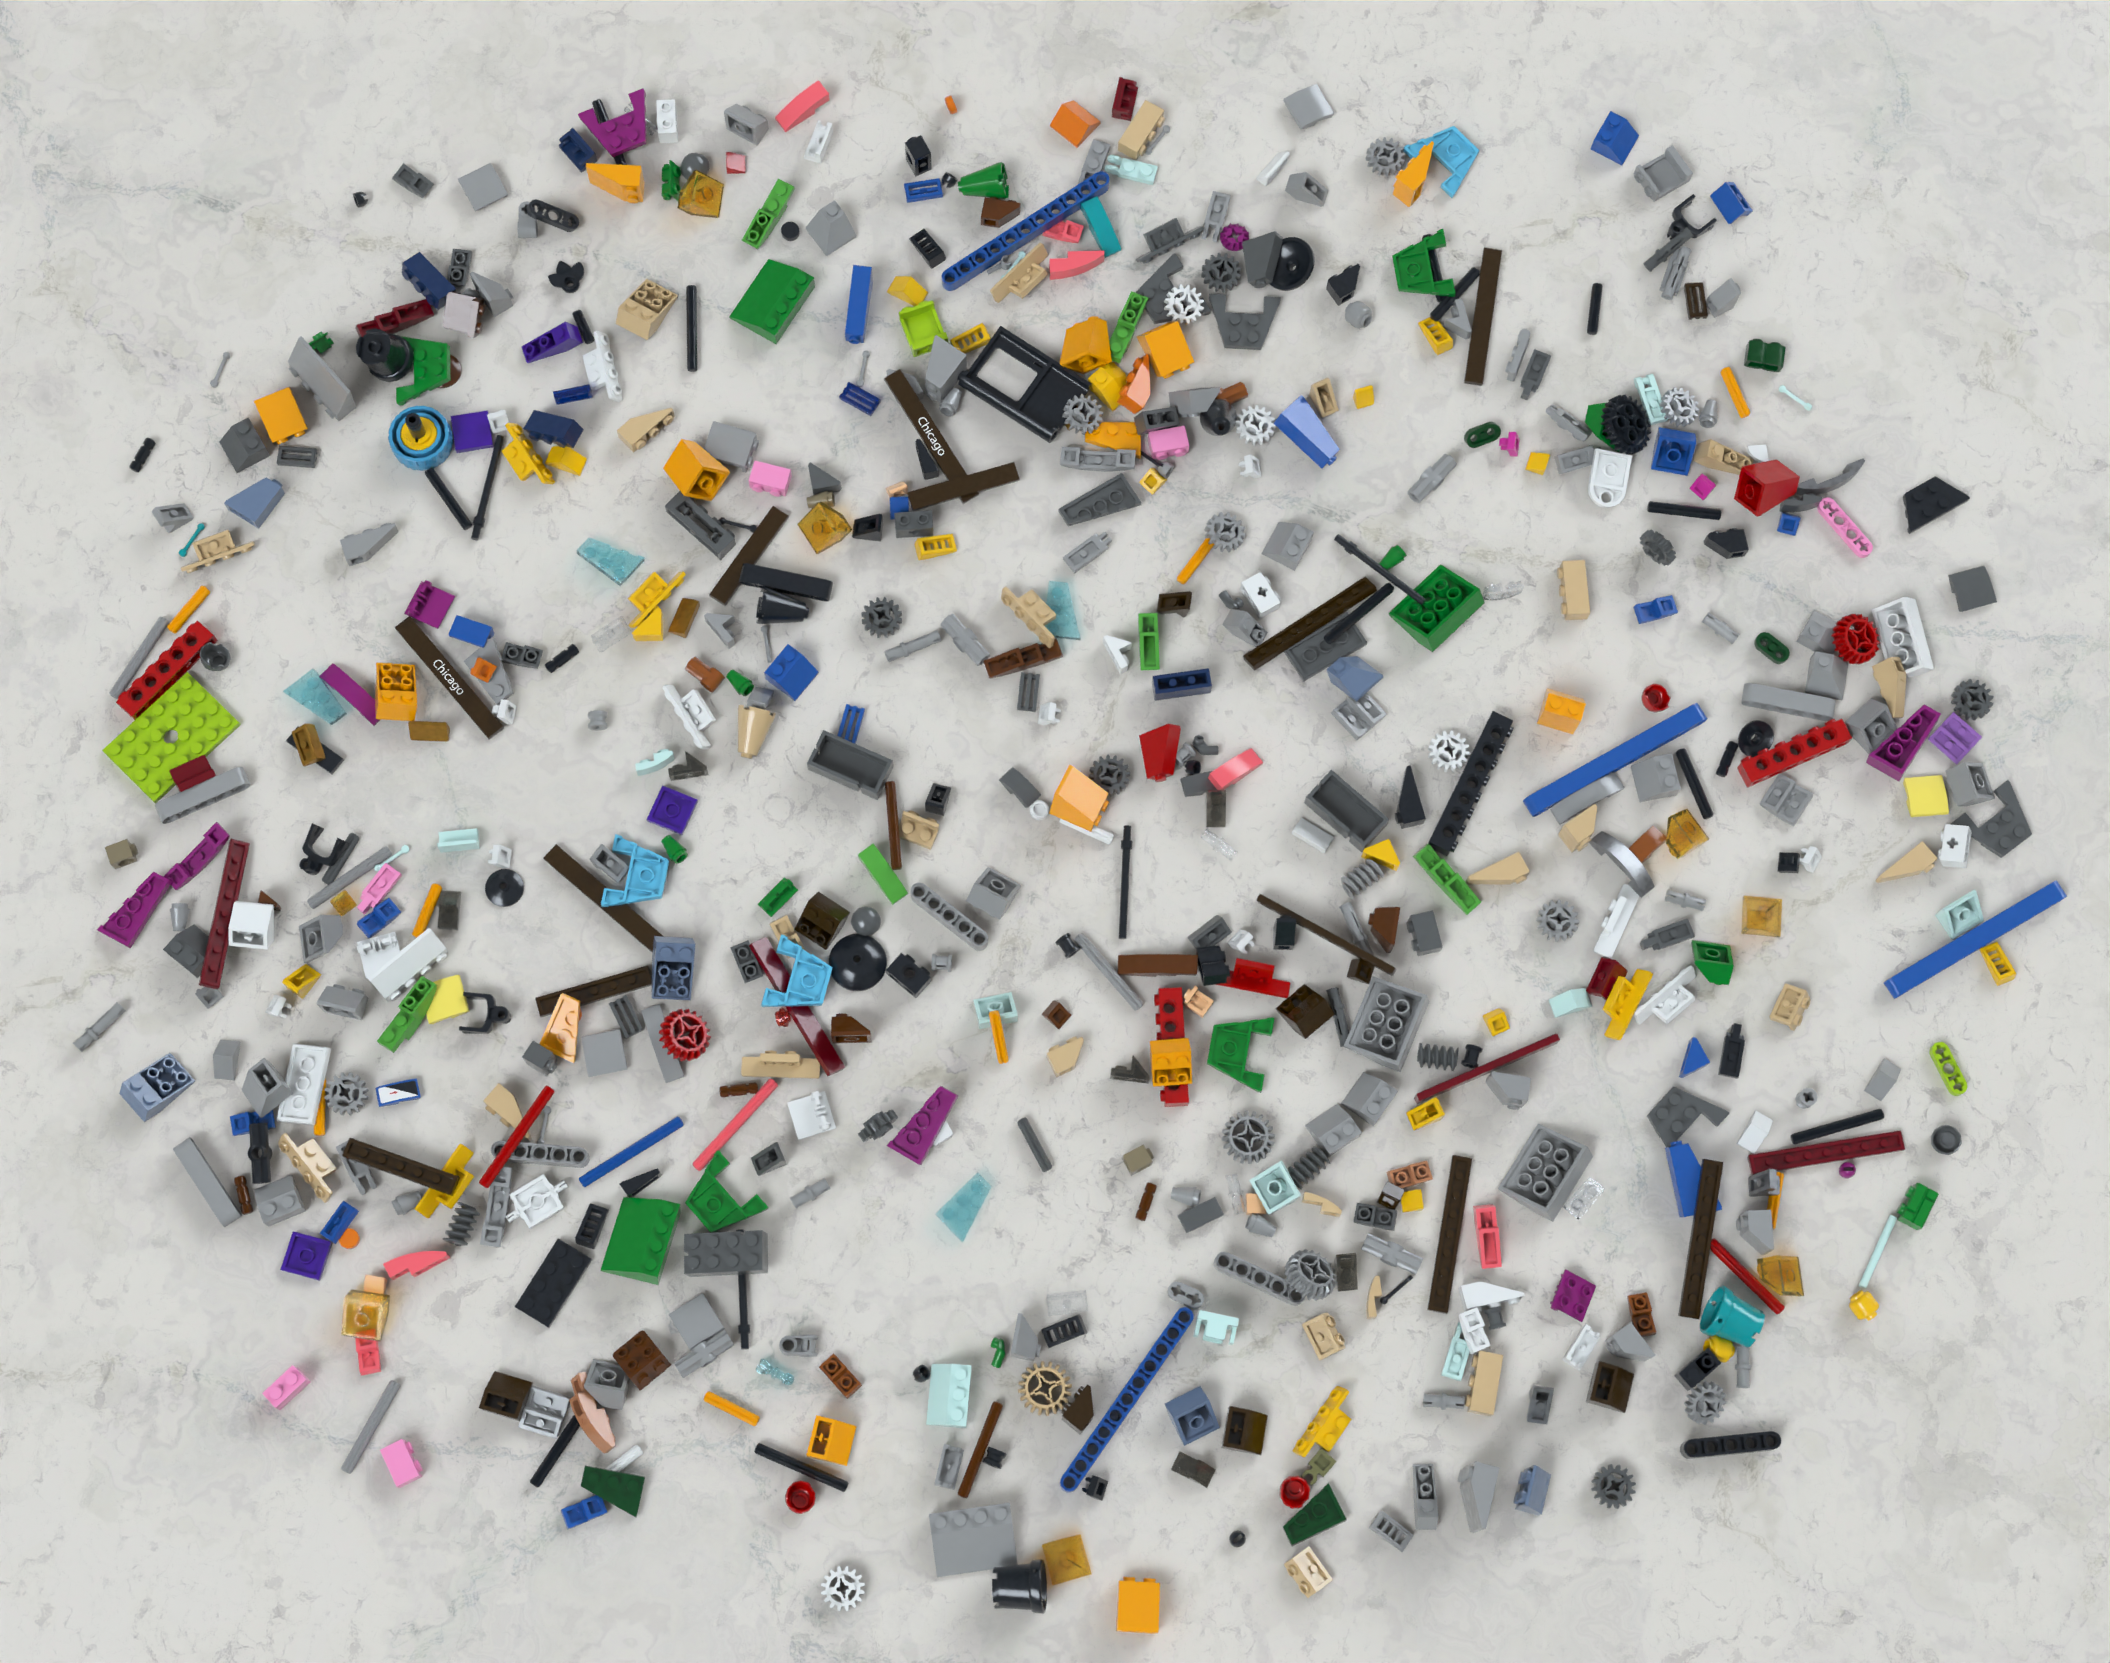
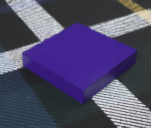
M488 410L451 416L456 453L494 447L491 426L487 417L489 414Z
M662 785L647 817V821L683 835L698 800Z
M293 1231L280 1270L320 1281L332 1242Z

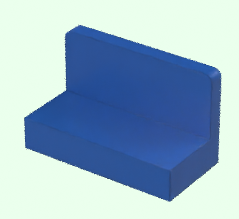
M1725 182L1710 195L1728 224H1732L1740 216H1748L1753 212L1734 182Z
M456 615L449 631V636L484 648L487 640L494 636V631L491 626Z

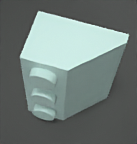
M932 1364L926 1425L966 1428L971 1365Z

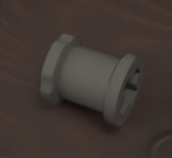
M1501 1306L1484 1310L1490 1323L1489 1330L1506 1326V1323L1503 1322Z

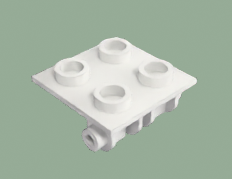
M395 932L357 942V950L361 956L366 979L400 952Z
M816 1091L811 1093L812 1095L787 1102L798 1140L836 1129L825 1091L820 1093Z

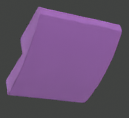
M1953 712L1928 740L1957 765L1982 736Z

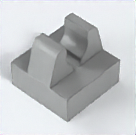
M208 987L197 989V993H195L208 1009L224 997L219 990Z

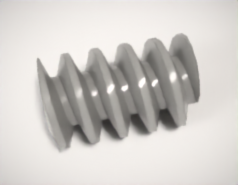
M1367 859L1365 864L1361 863L1359 868L1355 867L1353 872H1348L1347 877H1341V883L1347 895L1354 899L1353 892L1359 895V888L1365 891V883L1372 886L1371 879L1378 882L1377 875L1379 874L1381 877H1384V874L1373 860Z

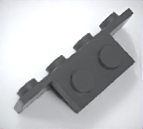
M1174 218L1143 235L1151 251L1136 258V261L1143 262V264L1153 260L1152 256L1156 254L1161 256L1169 252L1168 248L1172 246L1176 248L1183 245L1185 239L1189 237L1194 239L1200 236V232L1204 230L1203 226L1196 227L1184 234L1177 218Z

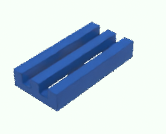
M940 178L904 184L907 203L943 197ZM937 185V187L920 188V187H926V186ZM920 188L918 190L909 191V189Z
M846 704L837 736L842 738L849 711H852L846 735L843 739L856 744L865 708L860 709L857 706L852 707ZM857 712L859 713V717L857 720L852 740H849L850 732Z
M342 1201L320 1234L336 1244L359 1211L345 1201Z

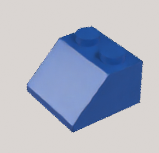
M1610 111L1592 143L1591 150L1623 165L1639 135L1627 119Z
M1659 427L1654 444L1651 469L1688 476L1696 446L1695 433Z
M789 644L786 645L764 672L765 679L794 701L799 698L819 673L800 652Z

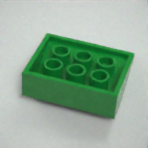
M768 259L729 318L772 343L777 344L815 288L814 277L798 268Z
M1440 564L1414 589V591L1426 599V602L1421 605L1407 595L1389 612V616L1419 644L1433 652L1485 602L1478 587Z
M623 1197L601 1271L659 1285L681 1214L680 1204L661 1199Z

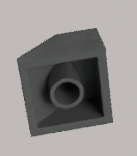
M249 417L231 426L219 441L236 473L270 456Z
M192 925L176 934L163 950L198 978L201 975L209 936L197 926Z

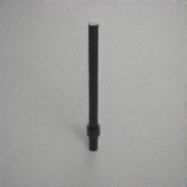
M501 435L496 437L477 516L473 520L472 540L477 541L479 539L481 528L484 527V515L504 437Z
M1339 534L1335 537L1334 540L1343 546L1350 555H1355L1419 604L1423 605L1426 602L1424 597L1359 550L1352 541H1347Z
M1129 825L1124 826L1123 840H1121L1123 852L1119 939H1126L1130 850H1132L1133 843L1131 841V826Z
M746 1274L738 1275L740 1312L738 1334L741 1337V1350L749 1349L748 1334L750 1333V1325L748 1324Z

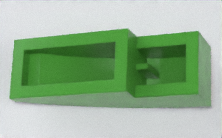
M1157 613L1138 614L1140 669L1160 670Z
M874 844L858 854V859L892 905L908 894L897 875Z

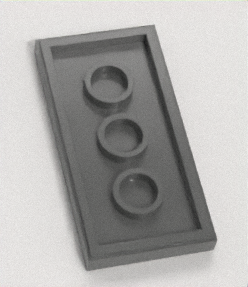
M1347 612L1284 651L1303 682L1330 667L1340 657H1347L1367 645V641L1355 624L1333 643L1327 644L1324 640L1325 634L1349 615Z

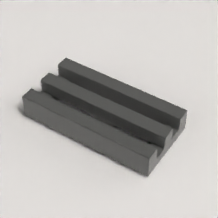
M279 446L277 465L315 468L317 449ZM283 452L306 453V454H311V456H304V455H297V454L291 455V454H282V453H283Z
M1021 672L1017 710L1036 712L1040 674L1032 675V673L1025 674ZM1025 678L1028 679L1025 706H1021ZM1034 679L1033 706L1029 707L1031 682Z
M627 995L617 999L615 1002L609 1003L626 1039L643 1031ZM623 1002H626L638 1027L637 1029H634L622 1005ZM617 1005L631 1030L629 1033H627L616 1011L615 1006Z

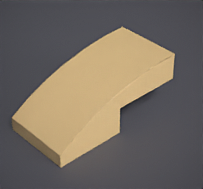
M787 915L769 923L778 942L782 934L805 950Z
M1304 1192L1302 1203L1321 1206L1320 1214L1340 1217L1342 1210L1334 1203L1321 1196Z
M1375 1276L1369 1287L1366 1302L1367 1319H1375L1377 1317L1375 1298L1382 1296L1380 1276Z

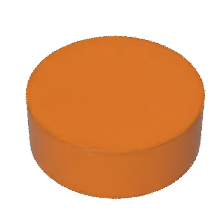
M952 96L945 97L944 100L950 114L957 113L958 111Z
M348 1228L340 1237L339 1243L346 1249H353L359 1244L360 1236L354 1229Z

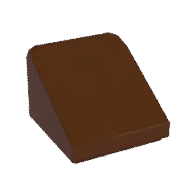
M261 890L258 903L274 905V911H281L279 904Z
M1052 1001L1042 1013V1016L1057 1029H1060L1071 1017V1014L1060 1002Z

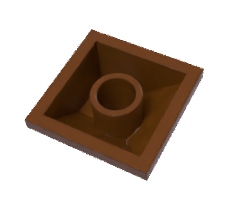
M1400 907L1375 908L1373 914H1369L1368 925H1371L1370 931L1386 953H1391L1395 945Z
M839 1013L836 1014V1017H832L831 1038L833 1044L872 1043L870 1030L852 1016Z

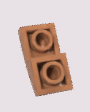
M1427 1161L1410 1164L1407 1167L1387 1172L1389 1182L1402 1189L1433 1179Z

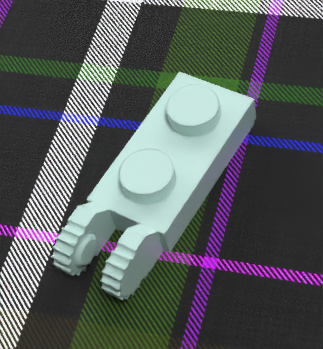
M1108 156L1107 160L1112 164L1120 165V169L1117 166L1106 165L1105 171L1107 173L1137 182L1154 184L1158 166L1119 156Z
M1459 1322L1452 1337L1441 1373L1442 1376L1457 1381L1462 1380L1470 1352L1466 1341L1459 1338L1462 1332Z

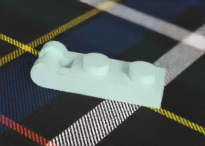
M1648 374L1644 378H1634V385L1638 390L1644 410H1646V416L1649 417V424L1654 425L1666 422L1669 418L1665 419L1666 414L1661 413L1663 407L1659 406L1662 400L1654 375Z

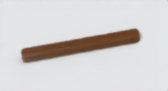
M894 781L885 782L891 868L892 870H900L902 862L896 786Z
M995 1401L992 1403L958 1490V1496L967 1498L1001 1413L1003 1407L1001 1403Z

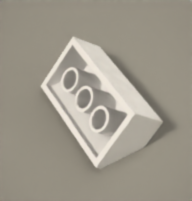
M1902 597L1872 609L1885 660L1890 657H1900L1907 674L1906 678L1934 670L1915 599Z
M428 928L368 979L387 1002L390 1000L394 1001L401 995L400 991L405 987L410 988L414 985L417 977L421 974L423 976L427 974L435 962L440 963L447 957L446 953L449 951L433 931Z

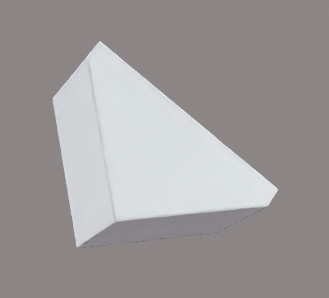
M1755 1111L1737 1144L1754 1154L1768 1135L1773 1120Z

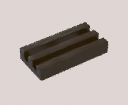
M1703 282L1685 283L1684 292L1688 320L1693 318L1700 319V317L1706 319L1708 313ZM1696 287L1699 288L1702 313H1699ZM1690 288H1691V290H1692V297H1693V304H1694V311H1695V313H1693V309H1692Z

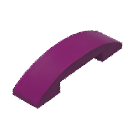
M332 663L319 676L357 709L373 726L381 720L376 719L375 699L335 664Z
M218 822L203 835L205 838L181 863H176L163 876L172 882L171 885L175 890H179L197 876L216 857L228 841L230 835Z

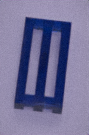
M850 382L847 383V387L844 388L843 393L839 396V399L869 416H872L881 402L878 397ZM848 394V395H850L851 397L857 399L858 401H860V402H862V403H864V404L870 406L871 409H868L867 407H865V406H863V405L857 403L856 401H854V400L848 398L846 395Z
M590 384L553 391L556 405L593 397Z

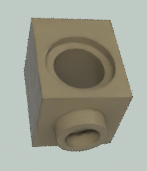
M128 839L105 847L110 865L115 869L137 862L136 855L138 850L135 844H131Z
M1144 1144L1122 1156V1160L1131 1176L1151 1166L1153 1163L1152 1159L1154 1158L1149 1148L1146 1149Z

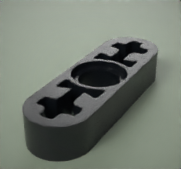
M537 199L532 200L526 208L530 217L567 232H573L579 225V219L575 214ZM534 206H537L538 212L534 211ZM551 211L555 212L557 220L550 219L548 213ZM569 219L572 220V221H571L572 226H569V225H568V224H569V222H568Z

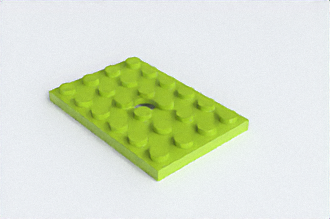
M187 672L102 751L156 804L175 786L169 770L201 755L207 757L241 724ZM170 730L176 731L178 733L177 741L175 743H166L164 741L166 732Z

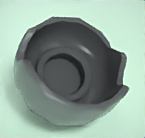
M690 153L684 157L681 163V174L687 180L694 179L698 181L707 175L709 161L702 154Z
M209 642L201 648L199 653L201 663L210 671L224 670L229 666L231 660L229 650L223 647L222 644L214 645Z
M866 906L858 908L853 913L851 919L853 929L858 934L864 936L873 935L879 930L881 924L878 912Z
M1942 1125L1933 1131L1931 1144L1938 1153L1950 1155L1959 1150L1962 1144L1961 1134L1952 1126Z

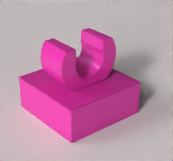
M1509 432L1508 438H1500L1499 441L1501 450H1507L1510 456H1518L1520 439L1517 433Z
M1701 474L1689 489L1702 500H1705L1716 485L1707 476Z

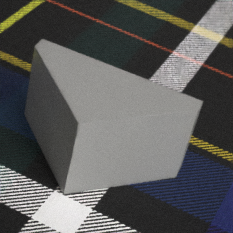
M219 1041L213 1054L215 1079L235 1080L240 1041Z
M1884 1058L1864 1091L1882 1101L1896 1083L1901 1069Z

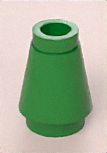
M1392 546L1378 564L1389 570L1404 561L1407 555L1400 546Z
M731 670L726 676L739 695L747 696L752 692L754 685L747 677L735 670Z
M671 835L662 839L661 842L672 862L678 864L687 858V849L672 838Z

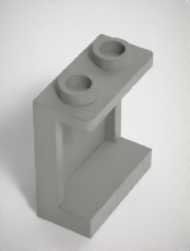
M1672 145L1666 149L1663 155L1643 166H1636L1633 174L1635 180L1643 186L1645 194L1655 202L1689 182L1693 172Z
M713 421L704 450L717 461L740 467L742 472H747L748 467L751 468L752 454L753 451H757L759 440H757L755 432Z

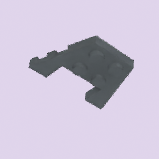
M1175 253L1136 291L1137 294L1148 297L1145 310L1154 324L1169 322L1173 318L1172 316H1166L1169 310H1164V307L1168 305L1164 303V300L1168 298L1167 293L1172 292L1171 289L1174 287L1168 277L1183 270V265ZM1204 300V302L1200 304V306L1204 307V310L1199 312L1204 315H1209L1211 313V310ZM1184 302L1181 303L1185 309L1187 306H1185ZM1187 312L1186 316H1189L1194 312Z
M1209 294V301L1213 308V314L1218 324L1224 348L1261 350L1280 304L1281 297L1264 296L1263 314L1225 312L1226 294Z
M2009 780L1993 791L2006 807L1982 826L1977 827L1966 813L1951 823V825L1969 826L1972 832L1971 837L2000 858L2032 835Z
M1672 1087L1649 1112L1647 1117L1664 1145L1671 1147L1670 1143L1676 1142L1700 1114H1703L1717 1127L1729 1115V1112L1676 1087Z

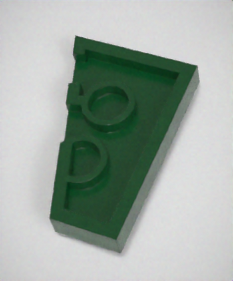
M585 1465L581 1487L637 1518L645 1476Z
M1329 1483L1283 1526L1291 1546L1299 1544L1347 1520Z

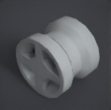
M601 710L588 712V718L590 719L588 728L590 730L599 731L607 729V723L605 722L607 712Z

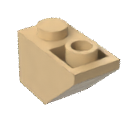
M1072 1037L1066 1041L1067 1044L1061 1047L1055 1045L1049 1049L1046 1057L1056 1078L1074 1070L1083 1046V1037Z

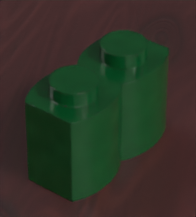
M1761 339L1749 340L1746 345L1744 366L1780 372L1784 364L1786 347L1778 342L1767 344Z

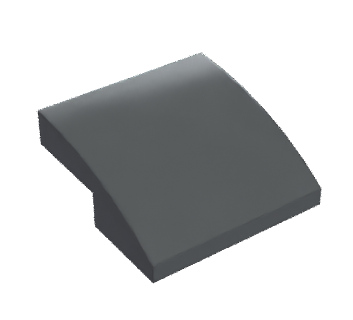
M1985 566L1948 575L1951 591L1955 593L1959 612L1997 602Z

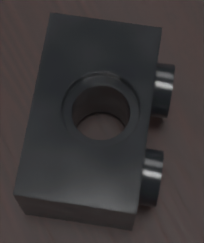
M921 135L908 139L905 142L906 161L916 177L932 169L931 152Z
M900 953L886 969V974L913 997L917 998L931 982L930 972L923 966L919 968L914 964L916 961L907 954L905 956ZM908 970L915 972V976L912 978H907L904 974Z

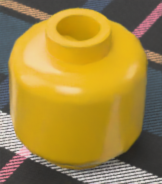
M1860 1290L1849 1298V1308L1859 1320L1867 1319L1869 1321L1877 1316L1876 1311L1879 1308V1304L1870 1292Z
M1716 1335L1707 1338L1703 1345V1351L1709 1348L1722 1363L1729 1361L1735 1353L1732 1341Z

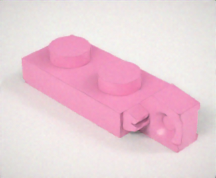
M385 863L362 891V896L360 897L362 902L358 905V910L366 914L371 907L374 908L379 905L401 878L402 874Z

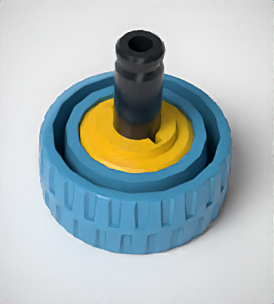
M409 407L400 412L390 425L388 432L390 447L398 461L407 468L420 471L436 468L448 458L452 451L453 435L445 417L431 407Z

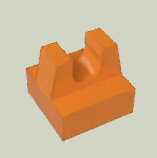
M479 657L476 659L474 667L471 668L470 674L488 683L497 666Z

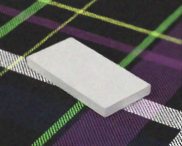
M293 1044L285 1082L293 1094L280 1103L277 1121L315 1126L331 1053L330 1048Z

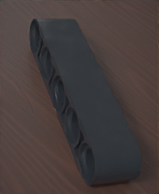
M748 563L742 564L739 583L756 588H762L763 586L780 593L826 602L830 600L833 582L826 579Z
M1774 1431L1690 1439L1681 1444L1680 1453L1686 1459L1771 1451L1780 1446L1781 1437ZM1767 1436H1771L1773 1438V1446H1769L1766 1443ZM1747 1438H1751L1754 1441L1753 1448L1747 1446ZM1727 1440L1733 1441L1735 1445L1734 1450L1727 1448ZM1708 1442L1714 1444V1452L1707 1450L1706 1445ZM1688 1444H1692L1695 1447L1694 1454L1687 1452Z

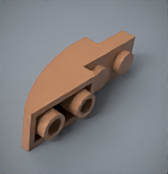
M581 1372L571 1379L575 1396L569 1401L576 1419L585 1434L605 1454L616 1446L615 1436L611 1432L610 1420L605 1409H597L596 1400L584 1388L587 1374L586 1372Z

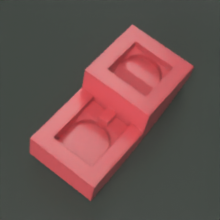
M1069 220L1066 223L1061 221L1043 232L1042 236L1078 243L1084 226Z
M372 1329L355 1333L361 1376L381 1372L376 1330Z

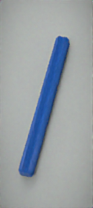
M680 1117L672 1119L579 1177L580 1183L583 1187L590 1185L683 1127Z

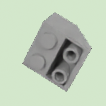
M265 1058L248 1070L242 1087V1092L260 1118H263L293 1094L277 1069Z

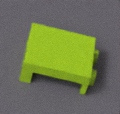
M933 300L920 302L914 307H905L898 312L899 321L913 357L931 352L936 335L948 342L947 334L943 331Z

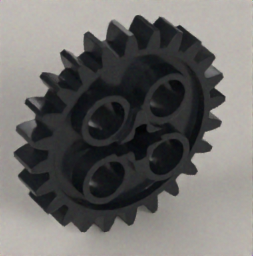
M1618 395L1609 399V402L1605 403L1606 408L1602 409L1605 414L1601 415V418L1604 419L1601 425L1605 426L1603 432H1607L1606 439L1610 438V446L1615 444V450L1620 449V453L1625 452L1626 455L1642 451L1643 447L1647 446L1646 442L1650 440L1647 435L1651 434L1647 430L1651 425L1646 422L1649 420V417L1644 416L1646 410L1642 411V404L1637 405V399L1632 401V396Z

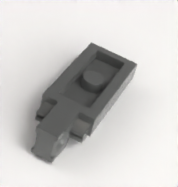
M1534 349L1521 380L1520 387L1524 388L1520 398L1528 400L1530 392H1536L1551 355Z
M1685 919L1653 930L1647 935L1648 939L1642 940L1639 944L1642 950L1652 947L1655 951L1692 939L1695 935L1689 920Z

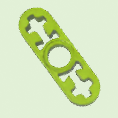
M1943 1042L1935 1043L1930 1047L1929 1054L1949 1093L1953 1096H1960L1967 1090V1082L1949 1047ZM1937 1047L1938 1049H1943L1941 1055L1935 1053ZM1946 1057L1948 1058V1060H1945L1942 1063H1940V1060ZM1945 1064H1950L1953 1067L1952 1074L1944 1072L1943 1066ZM1955 1075L1957 1076L1954 1080L1949 1081L1948 1079ZM1955 1083L1961 1084L1959 1090L1953 1088Z

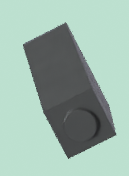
M1276 231L1242 242L1248 283L1255 288H1263L1273 281L1283 242L1282 236Z

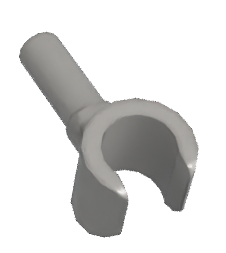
M1003 256L999 264L987 270L988 275L1001 268L1008 270L1012 262H1004L1008 260L1009 256Z

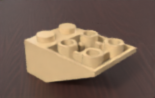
M646 279L619 306L616 324L648 340L657 331L678 295Z

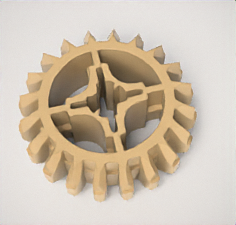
M1041 1361V1368H1038L1037 1364L1034 1363V1371L1027 1367L1026 1371L1029 1375H1021L1026 1381H1019L1018 1385L1024 1386V1388L1018 1389V1393L1025 1394L1020 1397V1401L1027 1399L1028 1402L1024 1404V1407L1027 1408L1031 1404V1413L1036 1408L1039 1409L1038 1416H1041L1042 1410H1045L1046 1416H1049L1050 1409H1052L1054 1414H1057L1055 1407L1058 1406L1062 1410L1064 1407L1061 1402L1066 1404L1069 1402L1064 1396H1071L1072 1394L1066 1391V1389L1072 1388V1384H1065V1382L1070 1380V1377H1062L1066 1370L1063 1369L1059 1373L1060 1365L1058 1364L1055 1366V1369H1052V1362L1048 1363V1367H1044L1045 1363ZM1042 1373L1053 1374L1058 1380L1047 1381ZM1036 1375L1039 1385L1036 1389L1029 1392V1382ZM1042 1382L1046 1386L1047 1384L1051 1386L1048 1389V1396L1047 1393L1044 1394V1391L1043 1393L1039 1391L1042 1388ZM1061 1385L1062 1393L1058 1400L1054 1402L1051 1392ZM1043 1396L1049 1405L1038 1404L1032 1398Z

